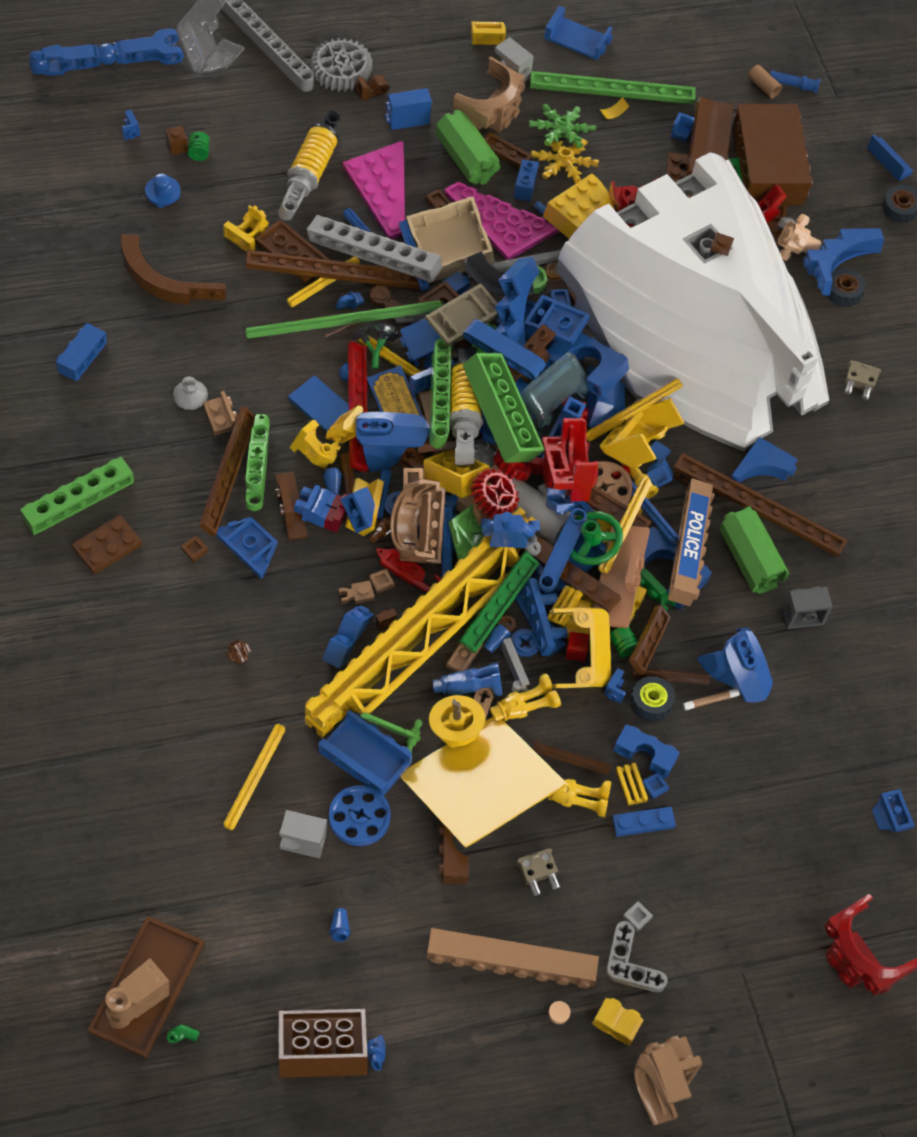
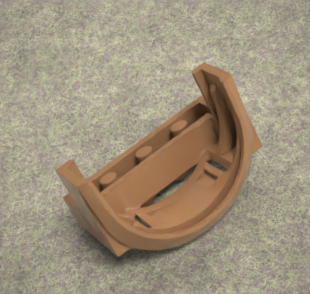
M419 479L405 484L404 489L395 501L391 514L390 531L393 543L402 561L429 565L441 564L445 488L439 487L440 482ZM407 502H409V503H415V504H417L418 506L408 505V504H405V503H407ZM421 511V516H420V532H419V540H418V537H417V522H418L419 512Z

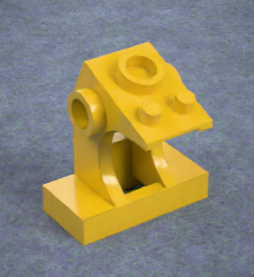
M255 205L254 207L248 206V213L244 215V222L240 226H235L229 221L223 225L224 236L246 252L247 250L255 251V238L267 230L269 225L266 220L267 216L264 214L265 212L262 210L257 211L258 207ZM249 228L253 230L249 234L245 233Z
M313 420L302 428L289 448L294 453L299 449L314 465L325 469L329 463L333 464L337 456L336 449L339 451L341 447L338 445L340 439L331 445L327 443L322 444L318 441L315 434L319 424Z

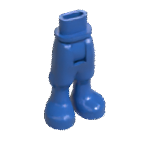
M491 663L479 669L472 668L441 676V679L433 680L434 693L443 692L446 695L447 691L449 695H461L476 692L481 688H490L495 696L503 695L498 663Z

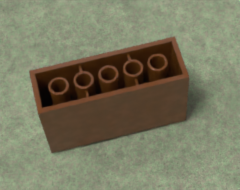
M738 104L732 130L743 185L757 203L776 184L787 195L781 204L804 205L806 198L809 197V189L813 186V177H810L811 165L807 161L808 150L805 149L806 138L803 137L804 126L801 124V111L798 109V104Z

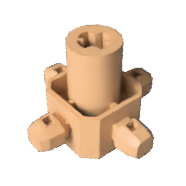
M804 214L798 217L797 224L789 221L778 239V244L784 247L783 250L781 249L780 255L785 261L790 258L791 252L799 254L803 251L807 253V250H819L821 247V241L810 236L811 231L804 228L809 222V217Z

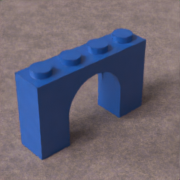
M582 332L572 346L557 340L547 351L550 358L546 363V367L558 374L579 357L588 356L600 361L599 366L586 378L588 391L600 398H603L629 370L628 358L624 354H619L609 346L599 343L596 339L590 338Z
M654 526L650 528L644 556V567L654 559L664 558L672 562L675 559L677 543H670L663 533ZM703 565L701 572H699L702 578L699 586H697L698 589H701L709 581L712 573L706 565ZM677 602L675 603V607L679 610L685 606Z

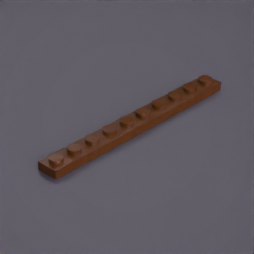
M247 250V269L421 290L417 277L387 267Z
M684 453L681 454L673 468L674 471L689 479L712 484L713 492L744 508L750 506L752 510L756 511L764 519L836 557L840 556L848 541Z

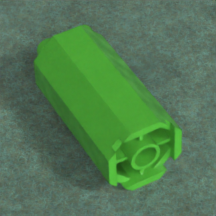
M455 110L453 115H450V113L445 114L436 124V136L469 182L474 184L480 183L481 185L486 184L493 174L501 168L498 157L466 113Z
M749 506L742 511L726 514L719 530L752 592L757 591V593L761 594L778 587L777 582H785L789 571L757 512Z

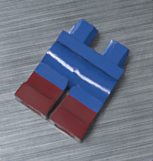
M315 485L314 489L303 487L300 499L307 502L297 499L294 512L303 515L302 521H309L312 524L337 533L347 513L341 498L348 494L344 493L343 496L331 493L327 489H320L321 486Z

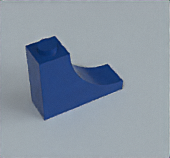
M759 437L735 470L731 479L741 483L753 476L767 475L786 481L788 476L792 477L796 472L797 467L795 465L798 459Z

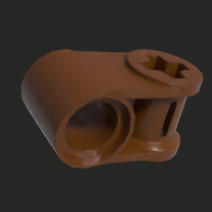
M407 448L401 456L400 467L403 470L404 468L424 469V459L427 458L415 449Z

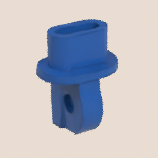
M349 291L347 295L339 298L335 307L337 310L349 307L356 309L358 305L364 304V299L359 292Z
M382 1035L367 1043L368 1060L376 1071L382 1069V1063L385 1060L386 1048Z

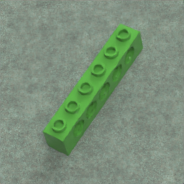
M122 457L113 459L106 465L93 469L89 474L78 477L73 482L59 487L56 491L43 495L39 500L26 504L20 509L22 519L32 534L36 535L133 484V472Z

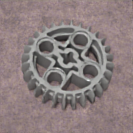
M338 38L337 41L331 39L330 43L325 41V45L320 44V48L317 47L315 52H313L311 70L316 81H320L321 86L325 84L326 89L331 87L332 91L334 89H337L338 92L340 90L346 92L347 89L353 91V88L356 86L357 77H362L365 82H368V78H370L372 73V58L367 48L364 49L363 45L358 46V41L353 43L352 39L350 41H346L345 38L344 40H339Z

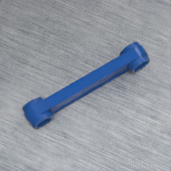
M575 508L570 513L539 578L538 586L543 593H551L555 589L581 534L582 525L587 519V514L582 508ZM580 515L583 519L576 520L574 519V516ZM549 581L552 585L545 587L542 582Z

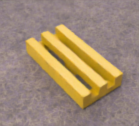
M565 586L552 609L575 608L583 593ZM549 613L547 617L550 622L564 627L572 613L563 615Z
M632 763L630 766L616 767V773L627 805L631 806L647 802L648 797L636 763ZM631 770L633 772L641 798H639L635 783L630 772ZM623 772L627 775L635 800L631 799Z

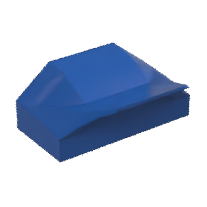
M900 789L880 795L879 802L872 809L880 830L899 832L912 829L915 826Z

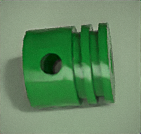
M193 132L190 134L188 156L192 160L203 161L208 158L210 137L206 133Z
M618 627L610 633V640L620 657H627L633 654L638 640L630 627Z

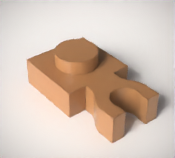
M370 581L351 584V589L339 588L338 590L339 595H347V597L341 598L342 605L348 604L352 600L355 601V604L374 601V593Z

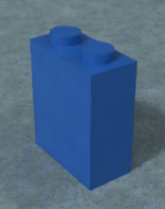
M428 88L388 94V102L385 103L387 111L385 121L386 124L390 125L391 130L430 124L432 99Z

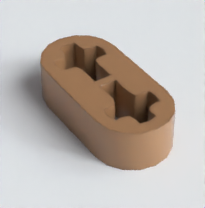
M489 688L477 690L474 696V700L482 706L485 712V720L493 699V693ZM486 694L487 698H485L484 703H481V696Z

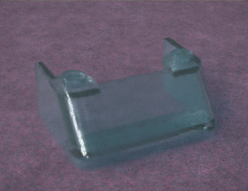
M570 351L531 382L521 394V398L539 438L542 427L550 424L553 420L554 410L573 393L576 392L583 399L587 397L586 378L588 376L577 357Z

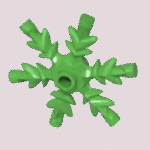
M544 104L542 106V109L545 111L543 114L554 122L551 123L548 120L542 121L540 119L537 121L529 120V127H538V130L546 128V130L549 128L554 129L549 131L550 134L545 135L547 139L544 141V144L546 146H550L553 140L558 142V137L569 138V143L574 142L576 147L580 149L583 147V143L579 141L582 138L571 130L584 133L596 131V125L588 126L587 123L580 125L579 123H571L580 117L578 115L580 112L579 107H575L572 112L567 111V115H564V117H559L560 115H556L555 109L551 110L547 104Z

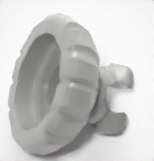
M185 377L175 387L173 392L175 404L186 410H195L202 407L203 402L207 401L208 398L206 387L193 377Z

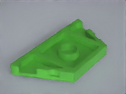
M473 504L448 522L458 560L464 559L473 547L477 548L481 544L482 539L485 537L482 529H480L481 525L476 520Z

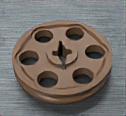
M598 462V469H601L603 474L598 476L595 487L627 506L632 495V481L629 474L615 463ZM618 472L622 477L615 480L611 477V474ZM604 485V487L607 488V491L601 489V486ZM624 488L628 493L621 496L617 493V490Z

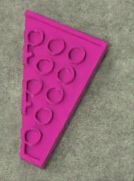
M402 141L343 162V168L386 237L391 240L402 236L399 222L405 220L404 143Z
M460 182L444 190V194L452 203L474 197L480 214L481 224L487 233L489 242L506 260L513 259L560 232L555 226L546 222V219L537 217L535 214L523 209L521 211L511 207V204L502 202L500 199L488 194L487 196L476 192V189L467 187Z

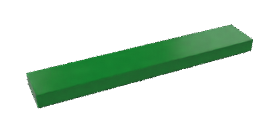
M527 551L522 553L460 638L459 642L472 653H476L540 563Z

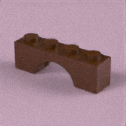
M444 824L439 825V837H443V844H439V856L443 857V864L439 863V876H442V883L467 884L469 878V857L461 854L455 848L452 840L453 834Z

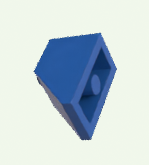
M367 487L341 498V502L356 533L372 526L375 503Z

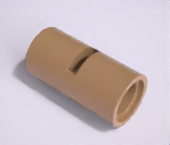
M760 65L754 66L748 73V78L770 98H774L780 93L782 85Z

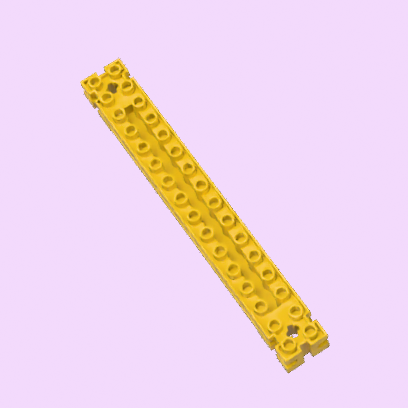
M522 508L512 513V515H521L526 523L535 520L533 517L527 519L525 517L526 512ZM485 536L477 548L473 547L469 551L468 556L465 559H460L451 572L447 571L438 584L434 583L425 596L421 595L412 608H407L398 621L394 620L385 633H380L371 646H366L357 659L353 658L343 672L339 671L329 685L325 684L321 688L318 697H311L306 702L305 724L310 728L315 727L317 734L323 739L337 722L340 723L346 717L348 710L353 713L357 712L360 715L362 713L370 714L487 603L506 577V575L504 576L505 566H514L519 559L518 554L522 548L490 547L491 536ZM501 566L500 578L498 580H487ZM486 593L467 611L469 598ZM464 601L463 613L460 616L449 615ZM449 628L428 648L430 634ZM426 637L425 648L422 652H410ZM409 665L389 684L392 670ZM387 673L385 686L382 689H370ZM370 702L365 708L362 704Z

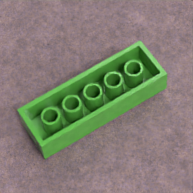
M476 353L463 364V368L504 462H531L544 452L545 449L502 353Z

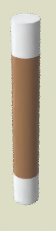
M732 689L682 703V707L686 711L739 696L740 693L738 689Z

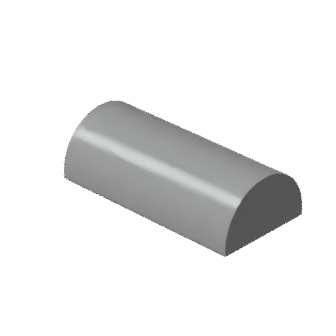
M513 477L512 483L517 485L515 490L519 491L517 497L520 499L514 512L522 508L526 512L525 517L527 519L533 517L535 520H540V531H536L535 535L555 547L571 512L567 511L566 514H556L555 511L546 507L545 495L522 480L518 481Z

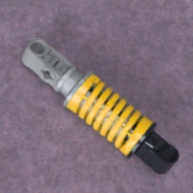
M330 110L325 114L321 124H313L309 127L308 134L292 167L287 172L288 182L286 186L288 190L278 210V215L282 220H291L303 198L307 197L310 191L317 188L331 154L339 143V137L335 130L340 121V115L334 110Z
M458 347V362L451 366L449 425L453 436L457 439L455 465H474V439L478 436L479 430L483 425L482 409L463 368V364L477 353V348Z

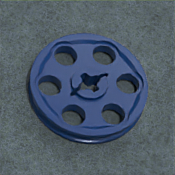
M357 785L348 787L338 793L330 805L329 823L332 831L341 841L353 846H366L375 843L384 836L390 824L391 811L386 798L379 791L368 786ZM365 794H371L374 800L367 803L363 801L362 797ZM351 796L354 801L352 804L347 805L343 803L342 798ZM382 809L386 812V815L383 818H377L374 813L376 810ZM362 812L363 817L357 819L356 814ZM337 813H342L345 819L342 822H337L333 817ZM375 827L378 832L376 835L370 836L366 833V829ZM348 829H355L357 835L353 838L348 837L345 833Z

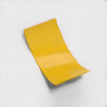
M622 97L612 107L600 109V111L607 119H613L624 113L629 105Z

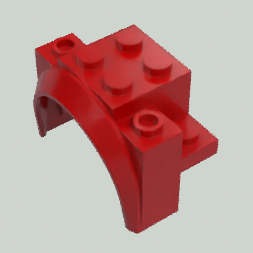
M563 418L561 437H542L541 443L545 449L542 467L546 490L552 487L553 490L565 489V495H569L570 501H589L591 490L596 485L598 479V461L589 462L586 420L584 418Z
M868 894L828 919L824 925L825 931L831 939H834V942L825 955L828 963L835 967L839 973L840 980L845 985H848L851 989L863 981L865 988L876 996L880 992L882 994L887 992L894 983L915 971L917 968V958L898 967L881 966L857 931L854 933L851 931L853 917L868 908L867 903L873 899Z

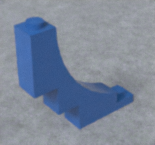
M533 257L518 259L499 279L505 297L495 306L502 322L496 331L521 346L526 344L524 315L528 293L533 281L540 273Z

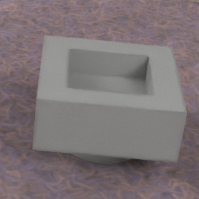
M639 901L623 915V918L630 922L637 932L653 917Z

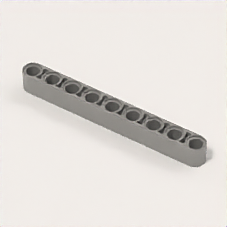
M220 0V8L300 90L308 92L313 89L314 73L243 0Z

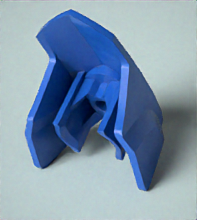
M396 412L361 413L356 418V439L363 446L366 463L370 472L392 467L398 463L408 447H422L430 431L429 424L421 415Z
M737 628V634L727 640L723 650L701 655L697 658L711 677L738 689L745 702H760L767 699L773 681L760 644L750 628Z

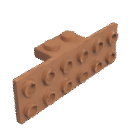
M631 526L609 573H601L599 582L621 596L618 604L608 613L609 626L629 627L637 587L641 582V569L644 568V556L650 533L648 527ZM594 603L593 608H601Z

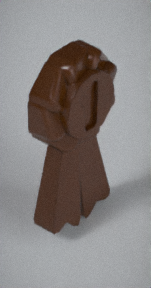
M376 285L370 290L369 299L374 305L390 308L400 304V302L391 298V291L385 285Z

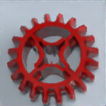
M495 468L484 470L476 475L477 477L471 482L473 485L470 488L472 491L470 496L474 498L472 503L477 504L476 510L481 509L482 515L487 514L488 519L494 518L496 514L502 515L505 512L512 514L518 506L517 502L520 500L517 497L519 491L515 490L517 485L512 483L513 478L509 479L507 477L508 473L502 474V470L496 471Z

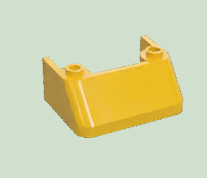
M668 398L653 404L616 426L600 444V448L604 454L624 465L637 468L644 463L656 459L648 443L652 439L659 440L663 438L668 429L684 424V420L672 399Z
M601 608L551 609L550 614L573 613L574 623L578 627L589 628L590 667H583L577 671L575 676L576 684H553L552 689L607 686L611 680L610 626L607 611Z

